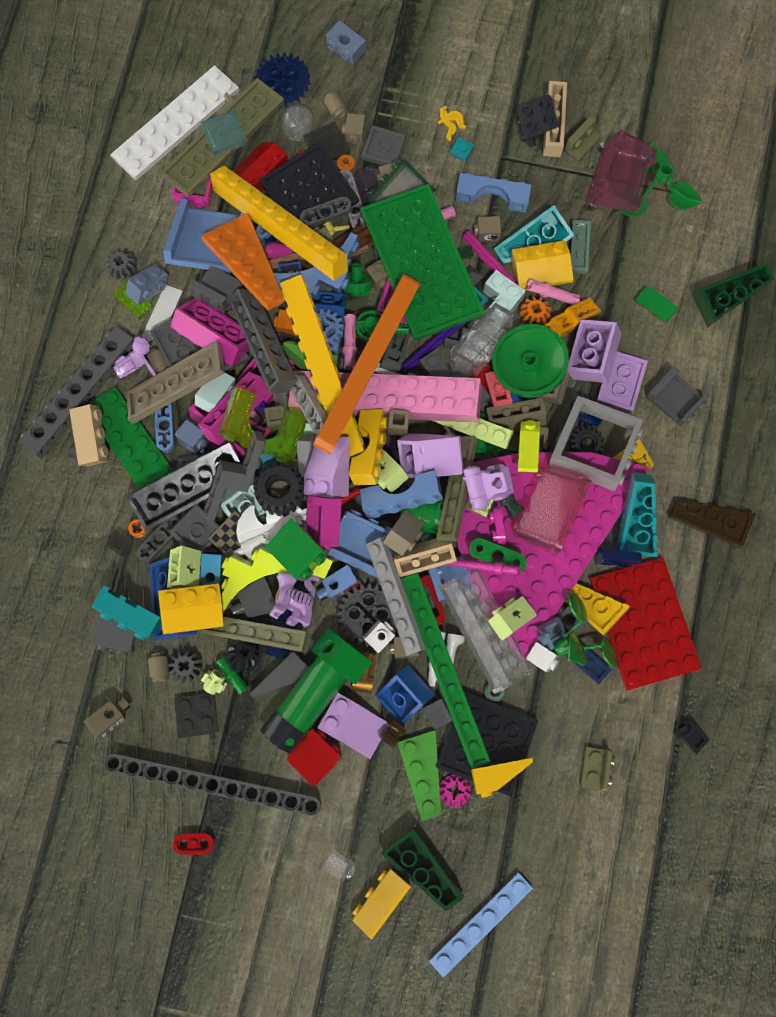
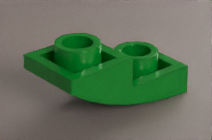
M648 286L636 298L637 304L651 311L653 316L665 323H668L678 311L677 306Z

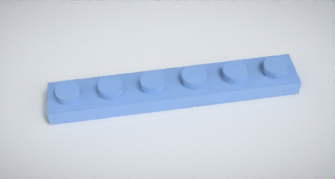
M517 873L429 962L444 978L533 888Z

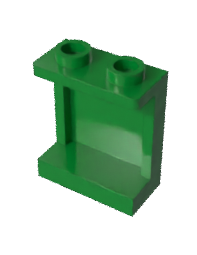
M290 518L265 548L296 580L304 581L313 575V570L317 566L325 562L329 551L322 548L304 530L303 524L299 520Z

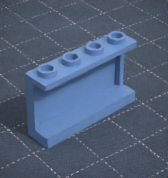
M352 509L350 512L345 511L340 520L339 547H332L331 550H328V555L378 578L366 544L380 537L386 538L392 528L386 526L384 529L378 526V521L371 518L365 520L361 518V513ZM389 548V549H390V552H391V555H392V557H393V560H394V555H393V551H394V550H392L391 548Z

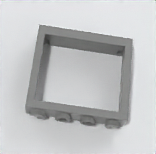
M577 396L552 454L549 466L615 492L617 485H622L626 476L622 474L623 470H628L632 461L628 457L630 453L633 455L638 445L635 443L636 438L640 439L644 428L641 427L643 420ZM580 411L632 430L615 476L562 456Z

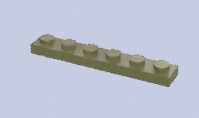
M476 436L460 437L463 469L473 466L478 442ZM464 474L449 475L437 533V539L440 542L458 541L468 492L466 482L463 479L465 477Z
M223 617V627L197 630L198 633L303 653H305L309 633L305 631Z

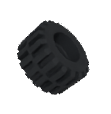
M273 463L271 468H269V465L265 466L264 472L260 470L258 472L259 477H255V484H253L254 495L259 506L265 512L268 511L270 515L275 513L277 516H281L282 513L289 515L291 510L293 512L296 511V506H300L302 503L301 499H304V486L299 473L296 470L294 471L290 465L286 467L284 463H281L280 466L277 463ZM277 481H284L290 485L289 493L279 499L270 497L268 495L269 487Z

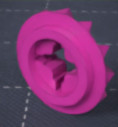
M456 775L447 776L439 786L441 800L450 807L463 806L471 796L469 782ZM457 782L458 789L464 793L457 794L453 800L452 792L446 789L454 788Z

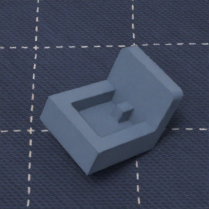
M558 616L537 627L540 634L538 639L541 645H546L550 650L554 649L552 643L563 638V634L566 633Z

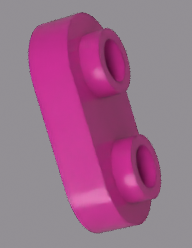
M492 507V511H489L490 523H494L495 529L492 531V540L497 542V545H506L501 507Z

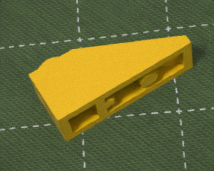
M533 758L472 769L471 774L475 794H481V798L493 796V791L499 790L533 763Z

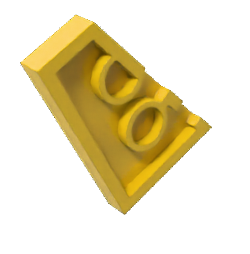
M577 583L572 589L582 599L586 607L587 622L603 636L630 608L629 605L620 603ZM567 597L566 600H565V602L569 605V601H568V597Z

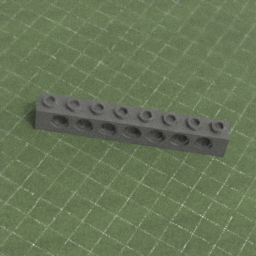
M117 326L113 330H109L102 343L96 345L91 356L82 362L80 369L70 376L69 382L59 389L54 400L47 403L43 413L38 415L34 419L32 426L22 433L19 442L42 459L70 426L71 417L69 409L85 406L91 401L115 372L113 369L114 361L122 355L126 357L133 350L134 339ZM112 346H117L114 351H109ZM105 360L104 364L97 365L99 361ZM93 374L91 379L86 380L87 375ZM81 388L78 394H74L76 389ZM64 403H69L66 408L62 409ZM57 417L55 422L49 423L51 418ZM44 431V435L37 438L38 434Z

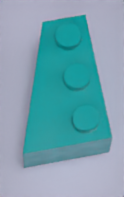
M103 586L91 606L101 613L99 617L108 622L111 619L118 622L116 626L126 632L128 629L135 632L134 636L142 641L146 638L152 640L162 623L159 616L131 602L122 595L113 592L106 586Z

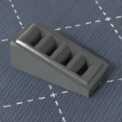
M302 433L297 440L298 472L300 477H304L313 451L316 434Z

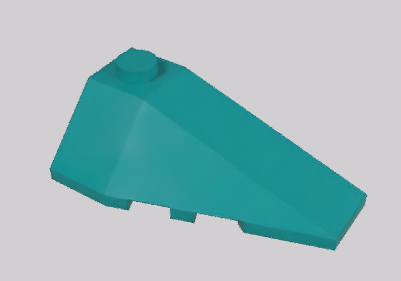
M553 205L493 249L504 264L511 262L512 249L564 240L568 241L575 235L555 205Z

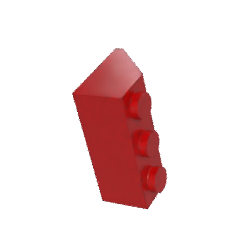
M262 142L233 172L262 192L264 188L260 184L259 179L288 162V155L275 143Z

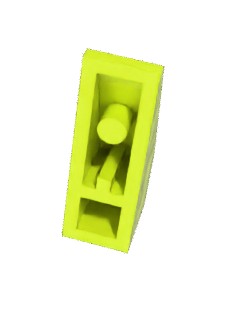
M533 420L521 421L518 472H538L540 422Z

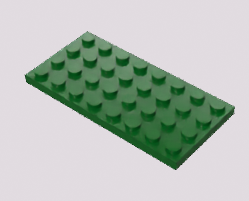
M429 184L360 208L393 291L397 288L404 274L421 282L404 314L414 341L484 316L483 307Z

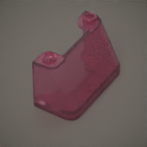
M621 129L602 150L586 201L593 205L631 213L639 211L643 201L642 196L638 195L645 171L649 167H653L657 160L655 156L658 149Z
M546 465L545 468H540L536 476L539 478L538 484L521 520H516L512 530L515 531L514 537L556 556L563 547L592 480Z

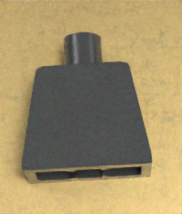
M265 577L259 578L238 592L237 595L240 603L230 608L234 617L246 613L249 621L270 616L269 613L276 606V602Z

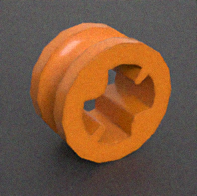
M138 519L130 522L128 530L133 537L142 538L147 533L142 525L140 527L142 531L134 533V526L141 524Z

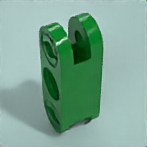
M475 539L469 547L471 557L480 562L493 564L500 562L508 566H514L513 561H517L520 573L527 564L524 555L485 539ZM476 547H481L483 551L478 552ZM500 552L503 555V560L495 561L492 554Z

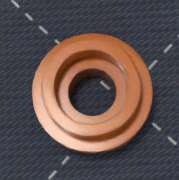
M350 155L340 156L337 160L339 170L351 171L355 166L354 158Z

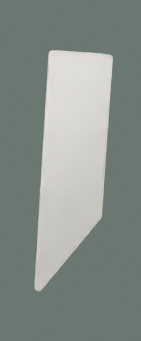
M167 285L165 290L161 292L142 335L148 342L153 340L149 330L170 320L182 290Z

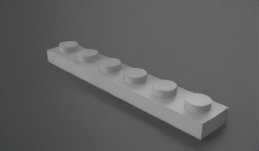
M380 537L366 545L406 656H409L426 648L390 549L383 543L385 537Z

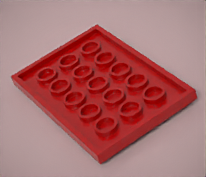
M664 557L589 579L593 591L630 606L626 613L607 632L608 639L616 653L618 669L625 691L702 669Z

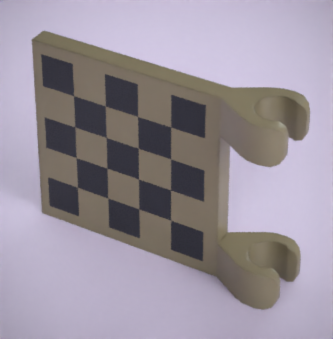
M236 511L208 538L228 558L234 554L233 551L241 548L237 538V525L241 516Z

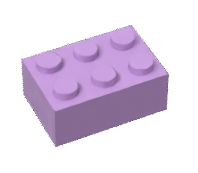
M580 321L568 367V373L573 380L609 382L622 334L617 322Z

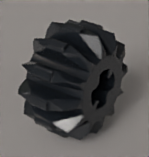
M242 641L238 643L233 642L231 647L227 649L226 663L230 664V669L235 668L237 673L242 671L246 674L248 671L252 672L258 665L260 654L256 650V645H249V642L243 643Z

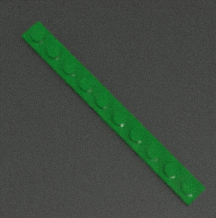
M415 573L401 579L403 588L470 767L474 769L490 762L489 756L419 575Z

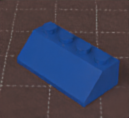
M169 558L149 564L152 612L160 618L158 591L170 590V588H167ZM161 623L154 635V641L191 637L197 635V630L163 634Z

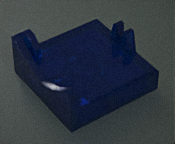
M618 543L616 551L603 550L602 547H599L595 553V565L631 567L642 562V553L629 552L626 543L623 545V551H620V543Z

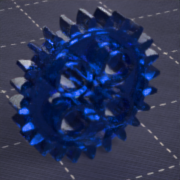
M284 52L280 57L279 53H277L275 58L270 55L269 61L264 58V65L258 64L261 70H255L256 76H253L254 81L258 78L268 87H275L272 90L284 98L283 105L285 108L288 107L289 103L294 106L295 100L300 103V96L306 97L304 91H309L308 85H311L309 80L311 77L308 67L305 66L303 60L300 61L299 56L294 58L291 53L287 57L286 52Z

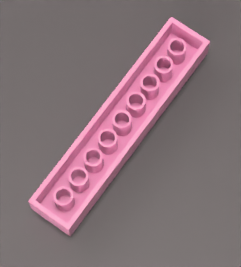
M293 371L294 374L306 377L317 397V394H319L317 387L314 388L310 379L313 376L312 372ZM339 373L343 386L351 373ZM373 374L353 413L355 417H359L360 410L383 409L385 416L389 418L390 409L410 411L409 419L479 423L482 383L480 378ZM290 390L288 407L293 414H303Z

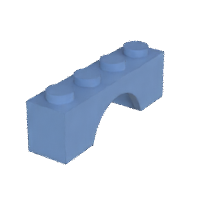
M460 173L456 201L474 204L476 199L482 195L495 194L506 202L508 210L526 213L531 185L525 182H512L507 179H494L489 176Z
M435 470L416 475L412 486L400 494L386 493L379 485L360 489L362 508L368 518H378L383 514L397 513L405 508L413 509L419 505L433 504L443 500L440 481Z

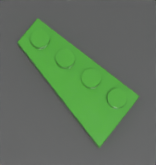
M434 730L398 742L422 821L441 815L438 768H436L438 762L436 732Z

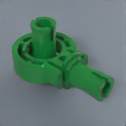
M352 263L351 272L348 273L350 281L344 290L355 297L368 295L372 290V278L369 274L362 272L363 264Z
M366 311L357 318L356 333L363 342H368L382 316L380 312ZM399 323L394 334L408 336V325Z

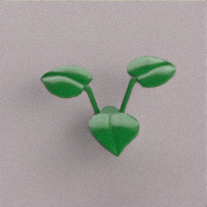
M652 142L643 150L639 158V166L645 173L653 172L655 180L642 196L634 189L623 191L618 198L617 208L626 216L636 217L642 215L648 207V203L644 198L657 182L659 184L669 182V190L672 192L669 200L677 209H690L700 205L702 199L687 183L677 182L673 188L672 181L674 178L671 176L674 168L669 164V160L664 152Z
M566 589L570 609L578 619V622L567 633L563 634L562 639L553 643L556 654L559 657L568 654L567 661L585 666L587 665L585 650L599 648L602 650L605 661L611 667L617 669L616 653L607 638H602L601 644L582 646L577 635L573 633L583 621L587 620V611L582 599L572 590Z

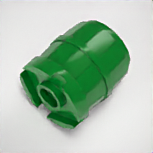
M445 498L433 504L427 503L413 509L405 508L401 510V515L407 510L425 523L421 528L423 533H434V535H437Z

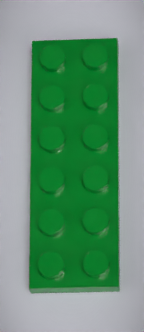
M113 387L87 404L99 406L102 412L101 421L105 431V439L138 488L172 470L139 421L133 424L128 420L127 403L116 387Z

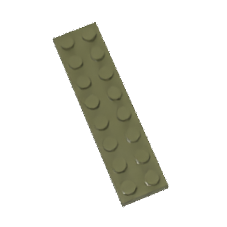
M257 78L160 172L161 177L189 198L210 177V173L217 170L284 104V98Z

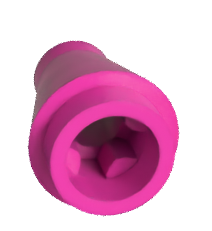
M270 242L265 244L266 257L271 258V260L292 254V249L284 243Z

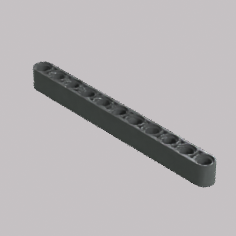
M110 754L104 760L105 769L111 773L309 816L316 815L321 810L320 800L313 796L118 754ZM114 758L119 760V766L116 769L111 767V761ZM134 762H137L139 765V770L136 773H132L130 770V766ZM154 766L159 770L155 778L150 775V769ZM175 770L178 772V779L172 782L169 775ZM191 775L198 777V783L195 786L189 784ZM211 779H216L218 782V787L214 791L208 787ZM231 783H235L238 787V791L234 795L228 792V786ZM252 787L256 788L258 792L255 799H250L247 795L248 790ZM272 791L278 796L277 801L273 804L267 800V795ZM290 796L297 798V805L294 808H290L287 805V799ZM314 800L317 803V810L315 812L307 810L306 805L308 801Z

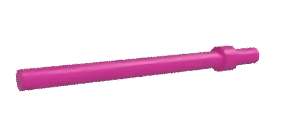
M457 559L456 562L445 564L448 566L492 571L499 575H504L505 573L520 574V567L508 566L500 562L493 564Z

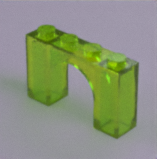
M240 387L232 390L218 430V434L223 435V439L232 442L235 440L240 442L242 447H249L254 432L250 426L249 415L256 394ZM294 410L285 412L277 435L273 439H264L266 441V448L264 452H261V455H271L276 457V460L281 463L295 460L297 440L304 432L307 423L305 416Z

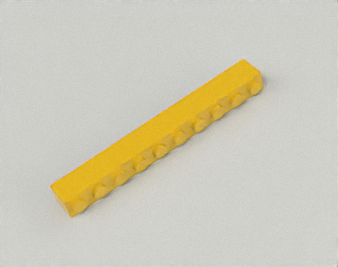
M225 165L210 173L212 188L215 193L243 214L248 213L251 220L330 279L335 281L348 272L346 253Z
M298 275L281 282V292L284 301L288 304V307H286L287 314L294 321L292 325L293 331L300 338V342H298L299 348L302 353L305 352L307 358L304 359L305 365L312 372L311 382L314 388L317 387L318 389L317 399L324 406L328 417L344 386L307 282L302 275ZM352 413L340 436L350 437L349 461L366 450L354 413Z

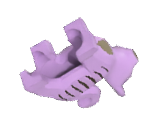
M288 571L279 572L277 574L279 589L276 593V606L272 608L269 615L277 619L288 609L292 611V616L287 619L286 624L294 627L300 622L303 624L302 627L306 628L311 621L313 599L315 598V588L311 581L318 582L320 578L312 575L309 579L304 580V586L308 593H305L293 587L297 580Z

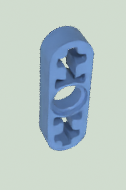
M171 403L167 405L168 408H165L166 416H163L161 409L155 412L156 445L163 453H169L175 447L173 406ZM161 422H169V428L161 430L159 427ZM163 435H166V439L170 443L167 444L166 448H164V446L161 445L162 443H164Z

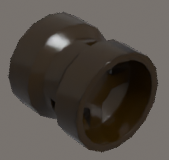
M390 719L387 723V728L382 730L378 736L386 744L394 748L398 743L399 737L406 733V729L395 720Z

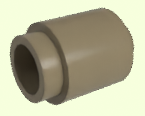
M330 92L325 96L323 103L331 116L336 118V120L344 118L348 111L340 95L337 92Z
M153 348L148 352L146 358L155 374H159L169 368L158 348Z
M163 653L152 654V658L148 659L149 675L152 678V683L168 681V676H170L168 656H163Z

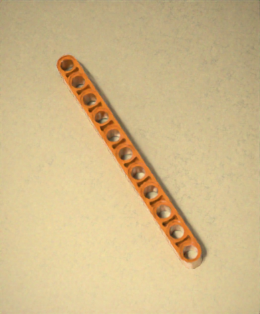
M406 274L402 276L313 444L316 448L329 455L332 453L421 282Z

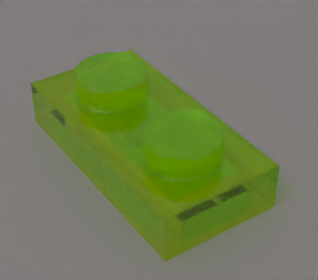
M124 282L113 293V296L140 320L153 307L148 301L137 305L125 294L127 282Z

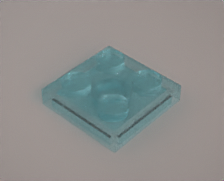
M235 111L201 122V127L214 156L248 145V140Z

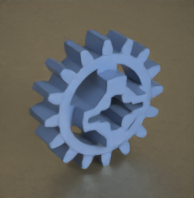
M320 309V313H318L321 324H324L328 344L334 348V342L339 344V337H343L344 325L341 324L342 319H337L336 312L331 315L330 309L326 313H324L323 309Z

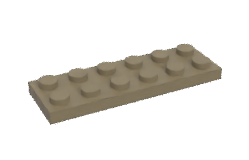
M215 341L127 391L128 420L134 424L224 374L221 344Z

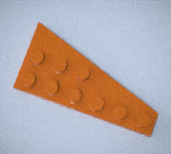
M248 213L202 234V241L268 311L284 302L282 292Z

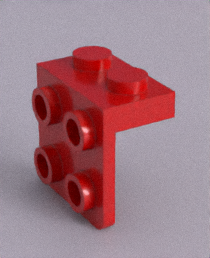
M311 729L292 755L290 754L287 757V761L312 786H316L340 761L342 757L339 754L342 751L333 743L330 746L324 741L327 737L319 729L316 732Z

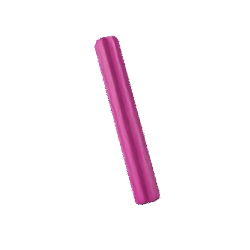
M467 231L463 235V240L493 272L497 270L515 283V279L471 231Z

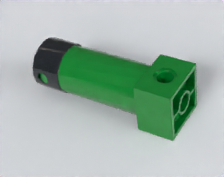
M329 628L311 650L318 657L279 708L273 712L260 729L272 744L291 755L344 683L349 680L356 684L372 663V661Z

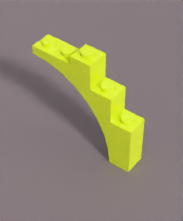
M264 546L259 550H255L251 558L254 562L232 554L230 558H225L221 567L224 569L222 575L229 579L225 578L221 589L224 590L221 595L222 614L231 599L249 583L267 575L287 572ZM327 555L325 562L313 570V575L325 579L334 557Z

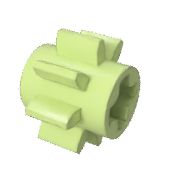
M214 669L212 672L209 670L201 679L205 683L203 685L204 690L210 694L221 693L228 684L224 681L226 678L225 674L217 669Z

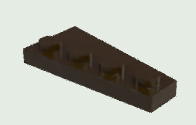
M677 500L669 518L741 549L744 546L756 513H746L735 509L729 510L718 506H706L701 503Z

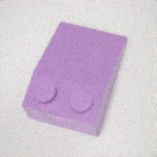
M340 437L330 455L314 446L304 474L305 495L328 498L349 496L350 437Z
M337 693L318 729L371 759L381 741L378 735L387 728L388 722Z

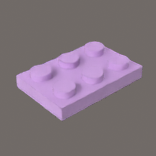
M617 351L609 382L601 384L596 402L632 414L648 361Z

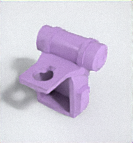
M139 336L134 339L133 351L126 357L122 355L114 361L113 369L119 379L124 378L144 364L153 376L156 375L144 357L149 352L150 345L143 337Z
M496 464L487 467V470H480V467L468 466L463 470L465 476L463 479L466 482L469 503H471L473 510L480 511L488 506V501L491 499H495V501L503 500L514 493L508 466Z

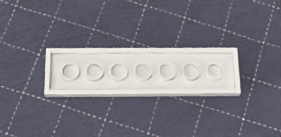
M214 65L111 153V157L134 180H138L225 104L224 94L226 92L231 97L235 96L239 92V87Z

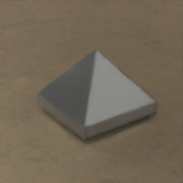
M471 265L466 268L473 286H475L484 276Z

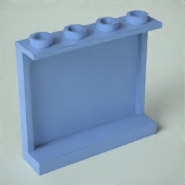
M181 198L163 249L165 263L206 270L214 266L223 272L231 273L227 266L202 241V234L244 214L241 212L240 215L189 208L188 199Z

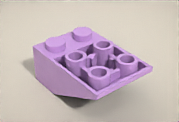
M408 433L397 440L400 465L409 478H415L416 475L434 470L438 477L464 474L460 436Z

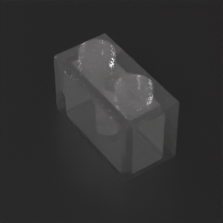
M336 847L322 867L342 882L345 878L350 880L356 870L354 866L355 860Z

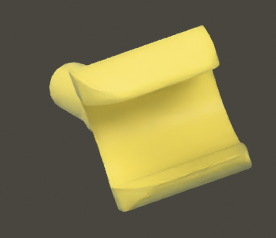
M331 222L324 224L330 235L337 231L349 230V225L334 227Z

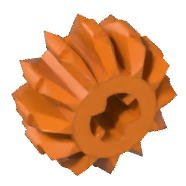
M533 296L531 300L526 299L525 304L521 305L520 317L524 318L523 323L529 322V324L544 325L547 323L546 320H549L551 317L549 314L551 307H547L548 301L542 302V297L536 300L535 296Z

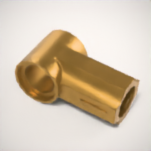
M360 652L372 663L358 682L352 684V691L371 694L376 655Z

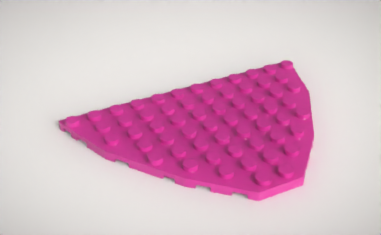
M539 452L538 472H518L519 453L473 462V466L480 467V470H487V467L496 464L508 466L512 479L514 493L503 500L495 501L494 499L489 511H492V507H501L506 545L500 546L524 555L527 561L526 567L519 575L507 573L499 575L492 571L467 568V571L485 613L490 619L494 617L492 612L501 606L505 609V603L512 598L518 600L522 596L537 614L536 617L506 638L522 660H527L526 658L535 643L539 641L538 635L540 634L537 627L555 617L568 597V593L565 590L573 589L624 510L632 472L647 474L650 470L649 467L630 463L628 470H623L622 474L626 476L622 485L618 484L614 492L550 467L549 463L553 452ZM563 452L562 456L614 476L621 461L592 452ZM467 492V497H466L465 505H466V503H467V501H468V499H469V494H468V492ZM464 507L457 541L458 550L463 560L478 561L472 558L469 553L470 544L475 539L481 538L497 544V542L492 540V531L495 529L494 523H490L489 513L487 517H484ZM476 547L478 552L483 551L481 547ZM500 552L492 554L495 561L503 560V555ZM513 561L514 566H519L517 561Z

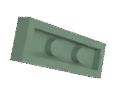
M573 220L571 231L575 236L571 238L570 247L572 272L587 274L591 221Z

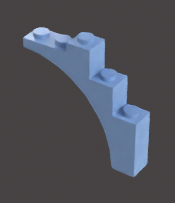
M352 232L345 243L339 248L347 254L348 268L352 261L350 259L352 253H356L360 246L358 235ZM316 267L296 273H274L280 290H282L281 282L302 275L307 282L312 299L314 295L317 296L321 290L320 283L341 293L342 289L345 290L350 281L347 272L333 281Z

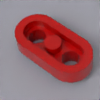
M184 833L176 836L173 841V849L179 855H205L210 853L215 846L214 838L208 833ZM183 840H186L188 843L186 848L181 846ZM203 840L208 841V846L206 848L202 847L201 842Z

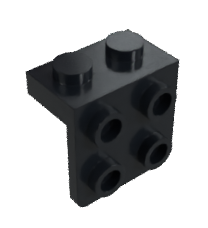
M550 95L517 107L519 115L517 116L519 126L522 127L521 137L523 142H527L529 147L537 145L535 136L559 126Z

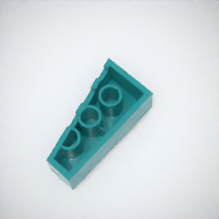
M632 472L616 541L618 550L621 553L658 557L655 482L650 474Z

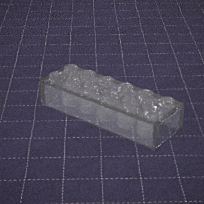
M472 569L439 586L494 694L513 686L533 673L513 634L501 640L488 622V620L494 617L492 612L499 607L479 570Z

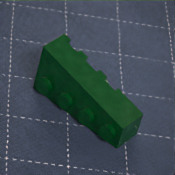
M767 263L702 287L693 294L707 328L774 280Z
M416 827L412 828L380 853L445 911H448L463 899V893Z

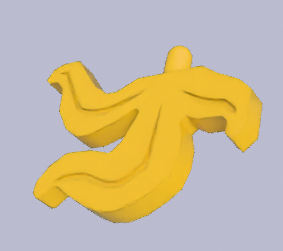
M444 106L440 109L441 120L438 121V124L443 123L449 128L446 139L451 142V137L456 132V125L452 121L456 122L459 129L465 130L466 125L463 124V115L460 112L454 110L447 114V106Z

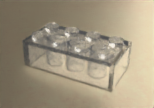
M497 303L491 308L486 309L483 317L477 320L473 328L463 335L458 345L455 344L451 349L450 366L454 377L476 378L493 357L498 341L508 331L512 330L513 312Z

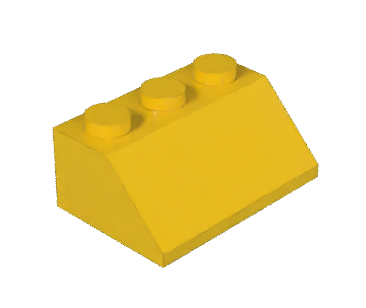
M566 240L512 249L511 266L517 285L522 289L527 290V284L530 279L544 284L547 282L551 286L573 282L571 256Z
M219 584L158 591L163 634L223 627Z
M391 868L389 871L384 870L377 879L380 883L376 888L372 886L365 895L367 898L363 905L359 903L352 912L354 915L352 921L370 939H373L411 887L409 882Z

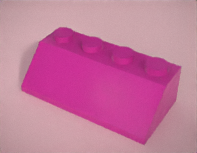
M194 298L176 308L170 327L202 348L218 341L222 346L223 362L232 367L241 361L250 349L239 323L220 311L213 309L208 304Z

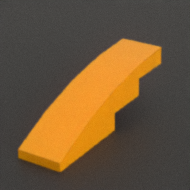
M589 297L568 307L564 313L553 317L543 326L554 330L562 338L578 328L581 320H590L599 314L601 310Z

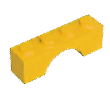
M383 409L360 410L358 428L362 437L369 439L370 442L363 453L353 457L351 460L349 476L354 485H377V479L381 476L380 461L384 458L383 444H386L385 431L389 424V419L385 416Z

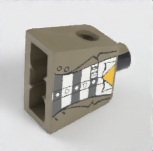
M124 698L115 705L109 701L83 722L101 743L125 721L122 714L131 706ZM111 714L114 715V716H113L112 718H110V719L107 718V717H108L109 715H111Z

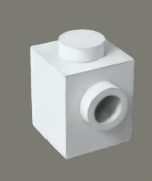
M378 620L362 638L379 653L395 635L392 633L393 628L386 621L382 623Z
M538 642L535 643L526 658L545 672L554 671L559 663V660H557L559 656Z

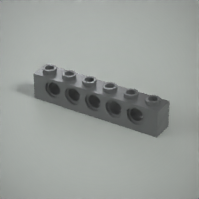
M238 288L228 301L268 391L287 393L297 380L263 305L249 290Z

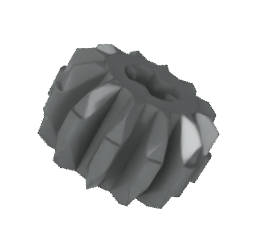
M116 249L115 254L110 252V257L105 260L107 263L105 264V269L108 271L109 276H114L117 281L120 277L125 281L126 276L132 277L131 272H136L135 266L137 262L133 259V254L131 252L128 253L125 249L122 252Z
M186 650L184 655L181 651H178L179 658L171 657L175 663H168L169 667L174 668L169 671V674H175L173 680L178 681L180 679L181 684H185L186 678L189 683H193L192 676L198 679L199 675L195 672L202 671V668L196 665L201 664L202 661L200 659L195 660L197 658L196 653L190 656L189 650ZM183 663L189 667L187 671H182L183 668L181 666Z

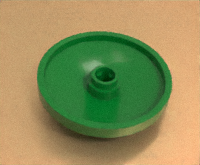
M538 324L521 325L508 331L498 341L493 353V369L498 382L510 393L527 398L543 396L557 388L564 380L569 367L568 349L564 340L554 330Z

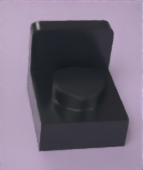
M688 719L680 722L673 731L674 735L681 738L695 754L710 740L697 723Z

